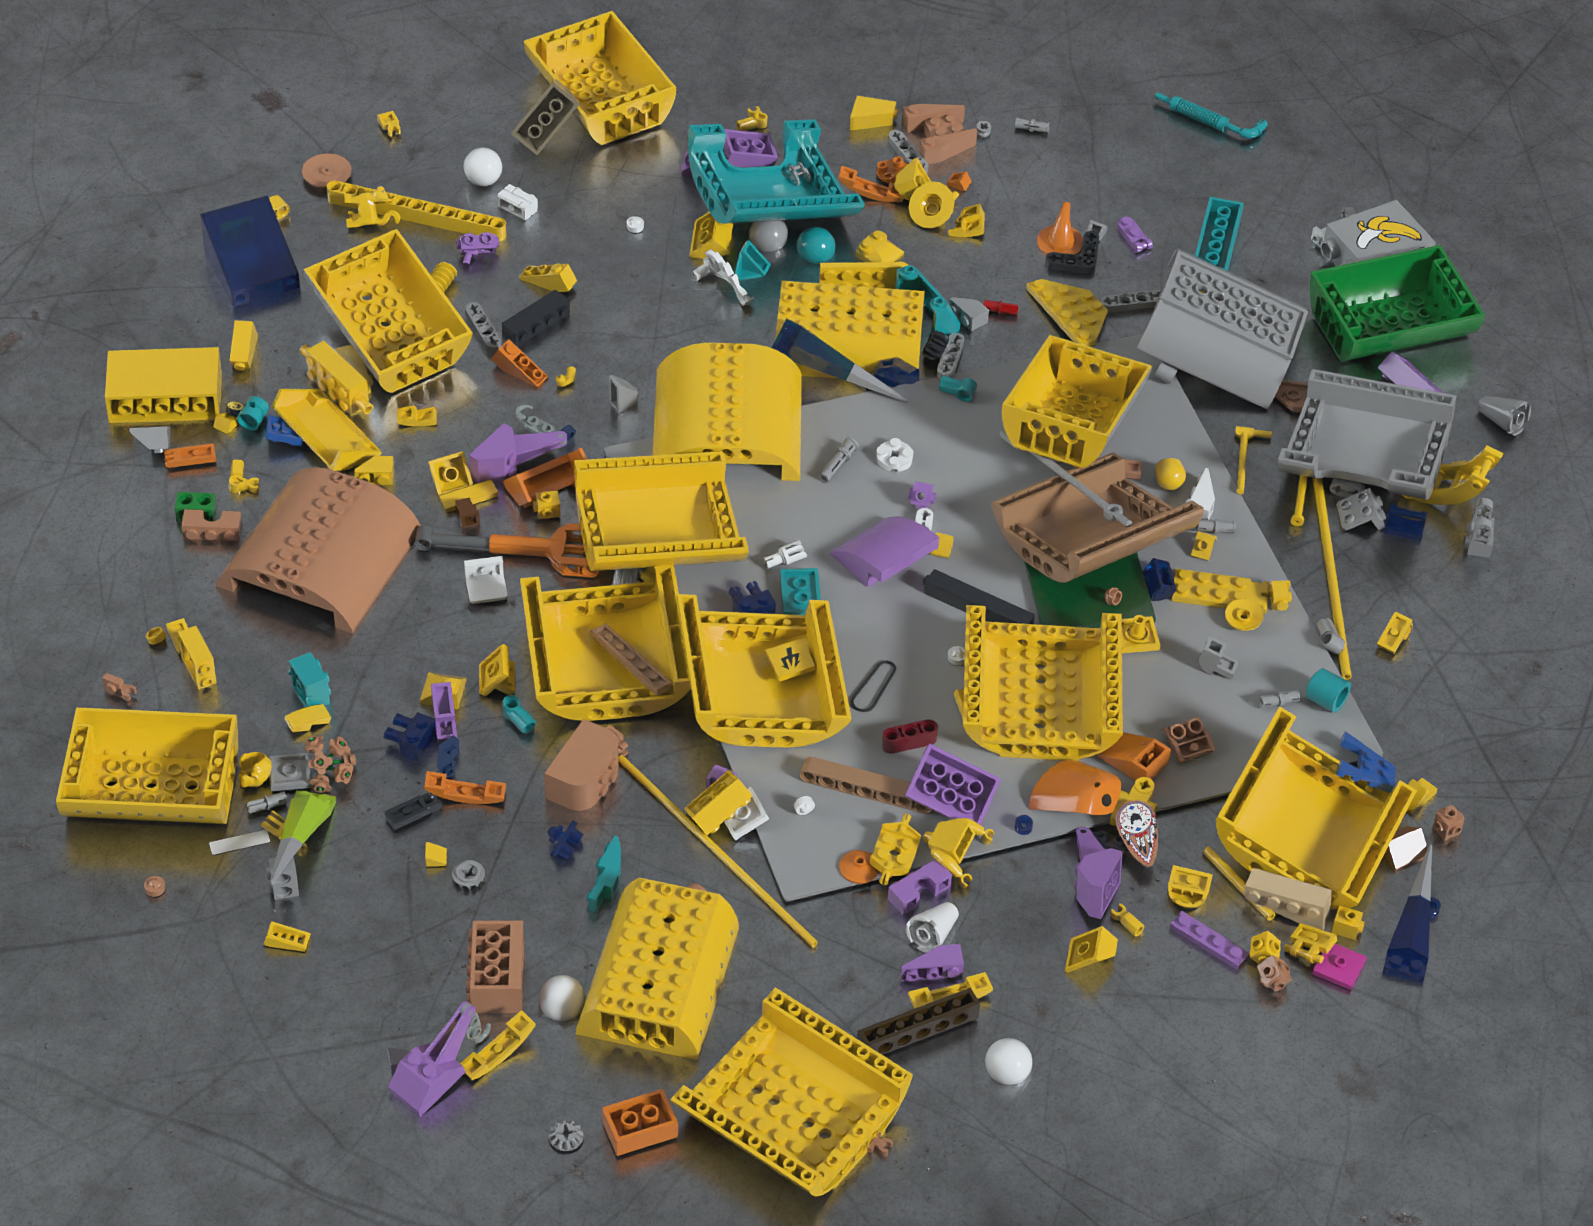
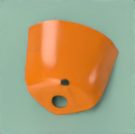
M1072 759L1060 761L1045 772L1035 784L1030 796L1029 810L1076 812L1091 815L1110 814L1117 805L1121 791V781L1116 775L1081 761ZM1095 783H1100L1099 787L1096 788L1094 786ZM1104 794H1108L1111 797V803L1107 807L1102 804Z

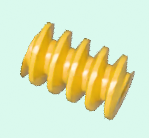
M440 262L430 275L444 293L457 276V270L447 262Z

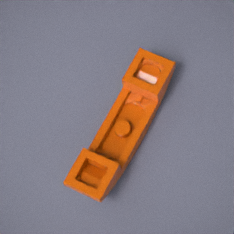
M841 165L838 180L850 190L873 200L883 202L903 201L904 198L895 190L893 183H889V186L885 187L857 177L858 171Z
M426 772L424 789L439 797L470 804H491L504 801L506 783L486 780V785L449 780L446 779L447 774Z

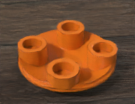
M896 156L893 159L878 162L876 174L883 182L894 184L897 174L908 164L903 161L902 157Z

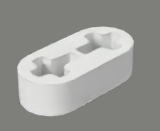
M921 508L917 511L915 522L923 525L930 531L932 530L933 512L928 508Z

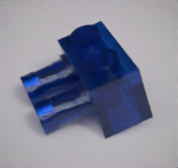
M753 581V584L749 582L746 585L750 595L745 597L740 587L730 588L728 593L733 600L732 612L775 614L776 602L769 590L761 591L756 581Z
M419 712L413 718L397 713L393 719V725L405 728L406 730L400 732L387 727L383 738L398 743L400 755L419 761L436 735L435 718Z

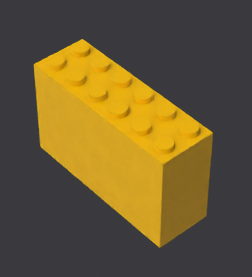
M219 347L108 351L105 402L109 423L215 420L216 415L220 414L222 370Z

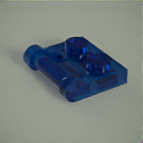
M1391 504L1385 533L1421 541L1428 512L1407 510ZM1394 514H1395V515H1400V516L1409 517V518L1419 519L1420 521L1397 517V516H1394Z

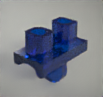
M572 820L565 832L562 831L564 829L562 825L549 828L547 832L550 836L549 841L551 843L558 841L550 854L552 857L555 858L559 854L568 859L575 848L566 843L567 839L577 845L584 834L575 828L578 823Z

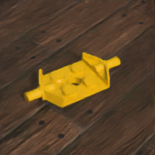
M904 813L901 822L882 824L869 862L882 873L879 880L881 884L884 881V885H887L891 876L909 874L921 839V834L908 825L911 819L910 814L907 816V813ZM896 851L899 853V855L894 856L890 854V852Z

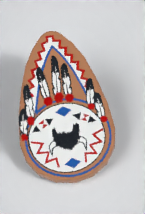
M1140 800L1129 801L1123 804L1117 811L1115 817L1116 826L1132 856L1143 866L1150 867L1153 865L1158 851L1156 816L1152 807L1146 802Z

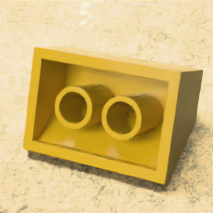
M710 212L695 220L689 256L691 258L704 259L706 257L705 252L710 249L714 253L718 252L721 257L727 255L730 250L733 223H719Z
M728 770L688 804L684 810L701 830L708 835L716 832L723 821L731 819L738 808L746 806L753 795Z

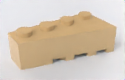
M1253 868L1245 885V899L1266 907L1297 923H1303L1324 930L1330 917L1332 890Z

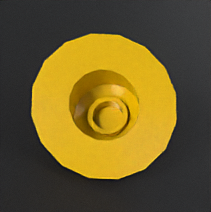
M931 181L922 184L914 191L910 198V216L917 225L923 228L933 229L939 227L953 213L954 201L959 196V193L957 191L951 192L946 185L940 182Z

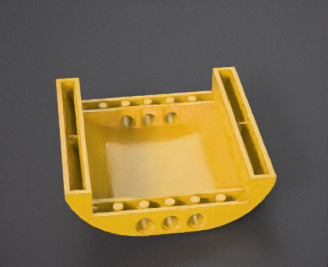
M699 343L674 351L657 368L652 455L723 451L727 464L782 465L781 481H800L801 371L785 354L757 344Z
M723 451L574 460L578 519L590 570L602 571L647 568L669 564L677 566L745 561L749 548L746 537H739L725 483L726 461Z
M674 564L655 566V581L567 590L541 592L539 577L520 578L537 701L546 710L563 718L581 721L583 719L595 721L643 716L673 705L691 689L676 598L679 592ZM606 623L673 683V688L656 696L590 636V631Z
M677 594L676 598L695 716L701 729L709 736L718 741L736 746L800 747L828 739L851 722L852 718L829 601L809 600L805 615L699 611L697 595ZM802 638L816 670L779 682L765 650Z
M1279 706L1216 818L1217 833L1230 855L1250 872L1255 868L1331 889V909L1338 910L1339 906L1346 908L1355 907L1359 904L1417 790L1399 780L1389 793L1368 786L1367 781L1359 779L1356 782L1351 780L1352 776L1345 774L1341 777L1336 775L1337 765L1340 761L1290 731L1296 716Z

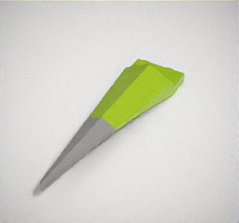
M296 791L293 799H291L270 879L271 885L276 882L287 864L309 836L331 815L336 804V796Z

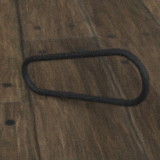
M886 660L876 666L852 697L851 705L854 709L860 712H868L876 706L896 671V665L893 662ZM884 663L891 664L894 669L874 704L868 709L856 707L854 699L879 667Z

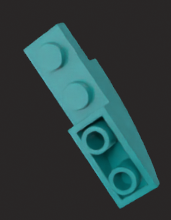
M615 835L612 841L606 844L604 855L597 860L598 876L593 890L590 889L587 894L588 908L593 912H597L604 898L613 899L619 884L621 848L619 838Z

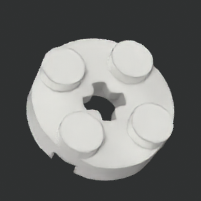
M892 438L877 448V463L887 471H891V469H897V472L904 471L911 466L914 452L908 444L901 442L898 438Z

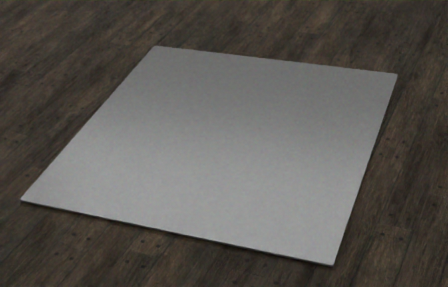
M1142 334L1097 343L1091 346L1095 349L1152 365L1147 381L1098 458L1114 452L1127 460L1143 461L1141 479H1126L1173 508L1185 504L1188 498L1191 499V491L1193 486L1197 487L1196 482L1199 474H1203L1205 468H1208L1215 497L1213 513L1209 520L1219 519V521H1235L1236 523L1235 533L1218 532V534H1213V532L1199 531L1217 537L1209 561L1191 556L1197 535L1196 526L1137 552L1156 616L1154 624L1160 642V650L1122 654L1123 732L1154 738L1171 749L1168 765L1152 779L1155 786L1151 802L1158 804L1157 812L1231 793L1279 708L1278 705L1261 708L1259 697L1275 694L1276 691L1286 692L1298 689L1300 693L1299 702H1291L1281 706L1296 716L1290 728V731L1337 760H1343L1352 765L1358 763V755L1340 746L1341 737L1346 731L1382 757L1383 750L1351 693H1349L1344 705L1336 713L1306 698L1307 685L1311 677L1319 669L1324 668L1340 677L1342 676L1327 649L1319 643L1320 637L1291 584L1289 591H1291L1292 600L1288 602V609L1284 611L1272 610L1268 596L1267 613L1264 614L1261 625L1251 631H1240L1230 626L1226 621V609L1172 601L1175 569L1250 578L1251 582L1258 583L1268 581L1271 584V581H1287L1288 579L1243 497L1237 493V487L1176 376H1174L1170 384L1154 376L1162 360L1137 349ZM1034 357L955 373L954 379L963 381L965 378H971L977 383V389L969 402L959 400L957 395L939 391L940 380L936 377L890 387L905 397L907 402L876 391H869L801 406L800 481H781L782 465L726 463L725 483L739 537H746L749 548L746 560L674 566L679 594L697 595L699 611L783 614L780 569L818 568L821 600L829 601L852 718L851 722L828 739L800 747L736 746L721 742L731 770L737 773V778L747 789L752 787L769 817V820L756 827L755 830L785 901L858 885L847 881L841 875L839 870L841 858L848 852L863 850L873 854L882 824L901 822L904 813H907V816L908 814L911 815L908 825L921 834L920 843L909 872L918 870L925 863L935 860L931 855L928 843H925L923 840L924 833L926 831L934 832L939 822L951 820L950 818L933 810L927 814L820 787L806 783L799 777L805 759L807 757H816L911 782L927 746L894 754L884 752L882 749L883 731L894 726L926 719L934 720L938 724L937 741L933 744L934 746L1001 778L981 823L984 830L992 829L994 831L993 841L987 845L981 841V835H975L963 859L1076 832L1080 827L1092 828L1110 823L1112 813L1091 815L1076 812L1029 810L1030 796L1035 784L1045 772L1062 760L999 757L1000 754L981 747L970 738L963 727V719L953 694L956 689H964L965 663L953 665L947 658L950 648L960 646L965 649L966 612L924 594V578L936 569L1035 614L1034 624L1040 625L1024 560L1007 542L997 523L991 505L993 501L1058 475L1029 451H1018L1000 437V430L1004 429L1002 404ZM653 437L605 447L606 458L652 456ZM846 437L854 438L858 442L859 448L853 451L848 461L843 462L828 483H823L818 475L835 456L836 449L843 445L844 439ZM892 438H898L901 442L908 444L914 452L911 466L900 472H897V469L887 471L881 468L877 463L876 452L882 443L890 441ZM1050 458L1065 471L1076 468L1071 464L1058 462ZM1162 459H1179L1185 469V481L1176 490H1165L1157 483L1156 475L1154 474L1155 465ZM915 481L935 485V503L931 504V507L926 508L933 512L931 531L934 534L938 532L954 537L949 559L930 555L929 553L882 583L877 581L867 587L830 554L832 550L887 517L899 516L915 521L919 509L914 508L915 504H910L911 499H908L910 488L914 487ZM923 493L920 494L921 499H924ZM800 540L804 552L807 554L806 558L789 565L781 563L769 569L766 568L763 561L764 557L778 553L780 547ZM1209 636L1226 643L1227 646L1223 654L1239 661L1232 679L1215 671L1210 675L1201 668L1199 657ZM886 660L893 662L896 665V671L876 706L868 712H860L854 709L851 705L852 697L876 666ZM884 663L879 667L854 699L856 707L868 709L874 704L894 669L891 664ZM1042 665L1036 666L1039 669L1045 668ZM1036 680L1037 683H1044L1043 680ZM1041 709L1035 710L1037 713H1044ZM1199 716L1204 727L1209 732L1216 750L1207 755L1179 763L1162 729L1164 727H1172L1175 724H1181L1184 721H1190ZM1041 724L1035 725L1037 728H1044ZM1097 754L1079 759L1081 762L1116 775L1121 781V790L1130 793L1135 780L1099 758ZM1105 794L1102 797V804L1107 807L1111 803V797ZM810 796L815 804L814 809L808 814H797L794 808L795 801L800 797ZM896 851L890 852V854L894 856L899 855V853ZM880 871L878 876L874 880H878L881 878L882 873Z

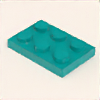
M818 568L780 569L783 614L805 615L809 600H821Z

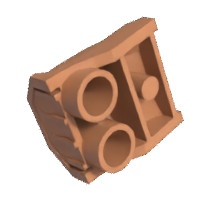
M1199 716L1190 721H1184L1181 724H1175L1172 727L1169 726L1162 729L1179 763L1207 755L1216 750L1209 732L1204 727Z

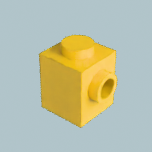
M1339 906L1332 933L1356 940L1357 934L1362 933L1365 922L1361 921L1363 912Z

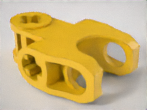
M1138 778L1130 793L1123 790L1120 791L1118 802L1111 814L1109 824L1115 826V817L1119 808L1133 800L1146 802L1156 814L1158 804L1151 802L1155 785L1150 778Z

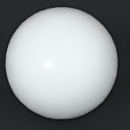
M484 147L477 148L466 156L464 173L471 183L477 186H489L499 179L502 173V162L495 151Z
M557 975L548 979L542 985L538 1001L541 1011L548 1018L555 1021H568L577 1017L582 1012L586 996L582 985L576 979L567 975Z
M1000 1039L993 1043L986 1053V1071L998 1083L1005 1085L1018 1084L1024 1081L1031 1072L1032 1055L1030 1050L1017 1039Z

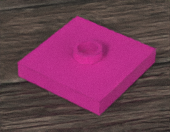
M1334 944L1328 954H1321L1324 957L1323 962L1316 964L1312 974L1351 990L1366 962L1367 956Z

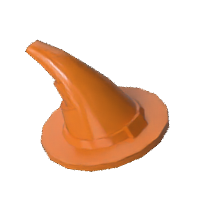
M1063 202L1054 225L1044 228L1037 236V246L1045 255L1050 252L1077 255L1082 250L1083 237L1080 232L1071 227L1069 202Z

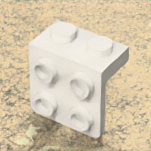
M502 556L464 561L465 580L470 603H484L506 600L508 598Z

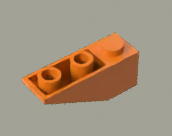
M509 339L491 358L504 372L536 388L548 378V375Z

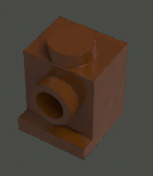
M470 497L455 500L456 515L461 528L465 529L480 525L479 510H477L475 504H472Z

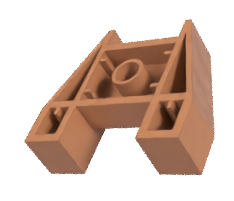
M915 104L903 107L902 124L907 133L924 130L927 138L919 140V153L928 165L942 162L976 145L977 128L964 130L961 124L964 122V105Z

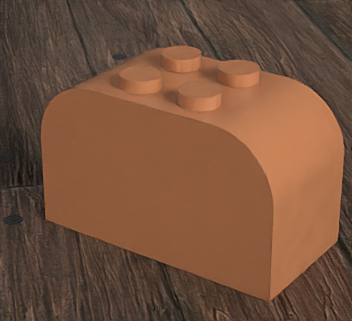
M583 719L544 773L545 799L574 811H584L592 808L601 796H605L608 786L611 782H615L618 775L619 745L616 734L607 728Z

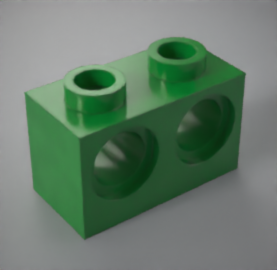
M177 492L174 507L176 521L183 520L184 509L203 510L204 519L210 522L214 521L217 508L215 493Z

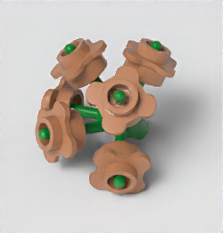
M322 735L311 736L305 741L306 747H304V750L309 751L311 754L315 753V757L308 762L310 768L316 769L318 774H320L316 775L309 782L313 786V791L319 793L331 791L332 787L329 786L330 779L325 776L327 770L334 771L333 775L336 782L349 783L353 772V765H356L357 758L354 753H350V748L342 737L338 736L335 740H329V750L331 753L328 756L323 755L321 751L324 748L322 742L324 737ZM334 755L337 757L341 756L342 759L332 760V757Z

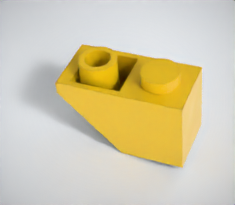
M393 456L372 457L355 469V478L375 485H393Z

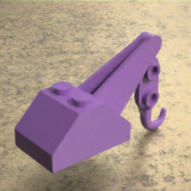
M724 129L727 135L723 152L730 164L742 168L775 165L778 156L770 134ZM687 150L684 156L685 163L680 166L682 176L684 177L692 176Z

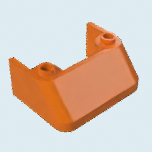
M579 448L559 458L504 480L503 484L519 506L523 505L526 508L533 505L532 501L536 500V493L557 491L571 484L574 488V460H586L587 458L583 449Z

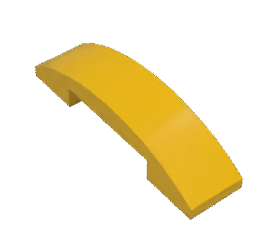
M986 972L966 977L964 983L932 991L925 987L909 991L908 996L915 1009L970 987L977 999L992 992L993 987Z
M522 1010L506 1023L507 1028L479 1053H471L460 1063L464 1067L465 1074L471 1080L483 1076L502 1063L532 1032L536 1024Z

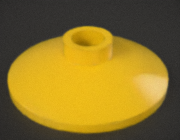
M1250 599L1234 600L1227 606L1225 611V618L1228 624L1240 631L1256 629L1261 625L1264 617L1261 606Z

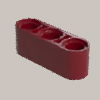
M926 719L887 728L883 731L882 749L886 753L894 754L925 747L929 743L933 745L937 741L938 724L934 720Z

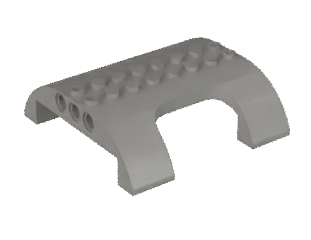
M1312 369L1308 379L1307 398L1288 447L1281 449L1278 457V469L1280 472L1311 478L1332 477L1376 485L1389 490L1390 493L1428 500L1433 491L1446 451L1457 396Z

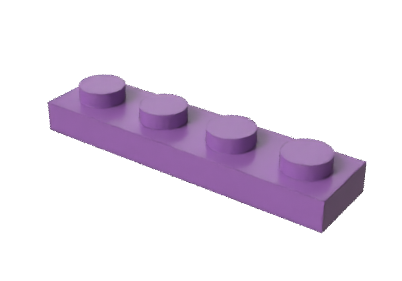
M1183 911L1170 923L1171 930L1237 971L1249 959L1250 953Z

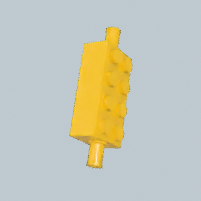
M325 341L311 348L307 344L300 348L299 353L306 358L309 379L317 383L319 388L325 391L333 401H336L343 411H347L353 416L360 411L369 414L373 410V405L369 402L367 380Z

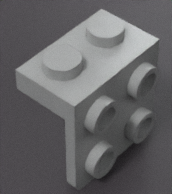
M1368 488L1338 501L1337 508L1342 528L1349 530L1372 520L1378 530L1385 528L1384 520L1386 516L1380 507L1383 505L1380 497L1375 496L1373 491Z

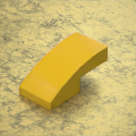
M415 405L398 408L397 422L405 426L437 425V411L435 407L417 410Z
M184 618L166 624V630L178 654H181L178 632L188 628Z
M324 704L292 712L286 715L284 719L292 732L310 731L312 725L330 723L331 716Z

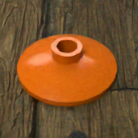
M863 850L848 852L841 858L839 863L841 875L847 881L855 884H865L873 881L878 876L879 871L869 863L872 854Z

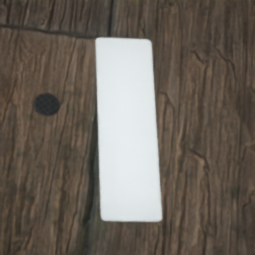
M267 830L213 841L209 845L212 855L268 843L270 839Z

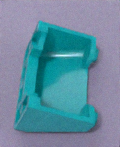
M911 265L897 269L896 289L924 291L923 309L933 319L932 331L929 332V337L936 330L945 333L948 337L953 333H958L960 330L959 319L945 298L921 272Z

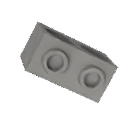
M294 856L273 885L270 884V879L276 858L269 859L270 867L266 868L268 889L269 892H273L274 899L299 896Z

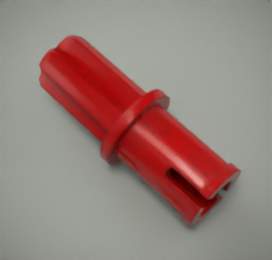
M984 299L983 303L989 311L998 312V314L1016 315L1019 309L1017 304L1003 303L1002 300L998 302Z

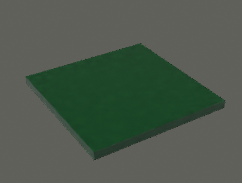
M1137 552L1068 582L1054 581L1024 561L1040 625L1100 628L1102 613L1122 614V619L1134 618L1136 615L1152 616L1154 622L1156 621ZM1112 587H1116L1122 592L1121 601L1117 605H1108L1105 599L1106 591Z

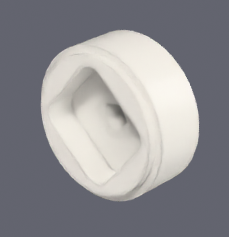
M630 217L626 222L627 230L632 233H638L644 229V221L640 217Z
M960 646L950 648L947 657L948 661L953 665L964 664L965 649Z
M810 796L800 797L794 803L795 811L799 815L808 814L815 807Z

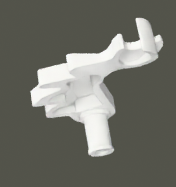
M711 249L705 252L704 264L692 271L693 277L698 281L706 274L712 273L723 278L733 286L741 305H749V302L754 300V297H748L746 290L739 285L738 276L734 274L729 262L725 263L718 252L714 253Z

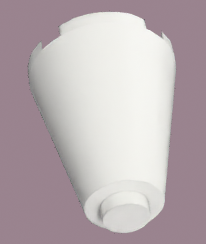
M945 902L913 916L906 924V934L910 942H915L918 945L917 949L924 953L942 945L959 916L956 906Z

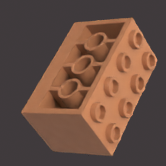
M473 921V929L468 931L467 1001L476 1008L475 1012L477 1014L519 1013L522 1010L523 921Z

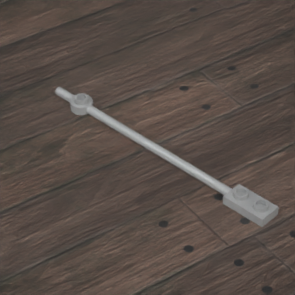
M1001 429L1000 437L1012 445L1005 429ZM1030 452L1104 509V517L1112 522L1118 520L1127 528L1132 525V521L1123 515L1122 506L1108 504L1050 458Z

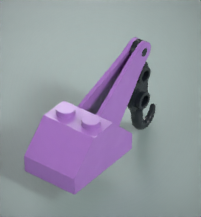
M1080 827L1076 830V841L1081 863L1078 862L1076 865L1075 874L1078 877L1074 890H1077V900L1087 914L1101 919L1121 883L1122 853L1129 850L1121 836L1106 834L1103 831L1092 834L1090 829Z

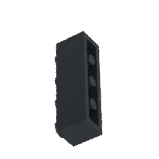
M557 290L550 292L502 322V336L512 341L516 346H519L570 314V300Z

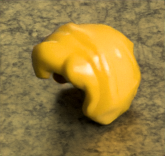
M260 752L244 753L241 755L238 761L241 770L239 772L241 787H257L262 785L270 776L271 760L267 755Z

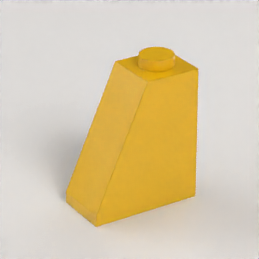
M857 96L850 116V130L892 126L894 119L898 118L899 109H896V102Z
M235 320L229 361L231 366L237 370L250 369L258 339V333L254 323L251 321Z

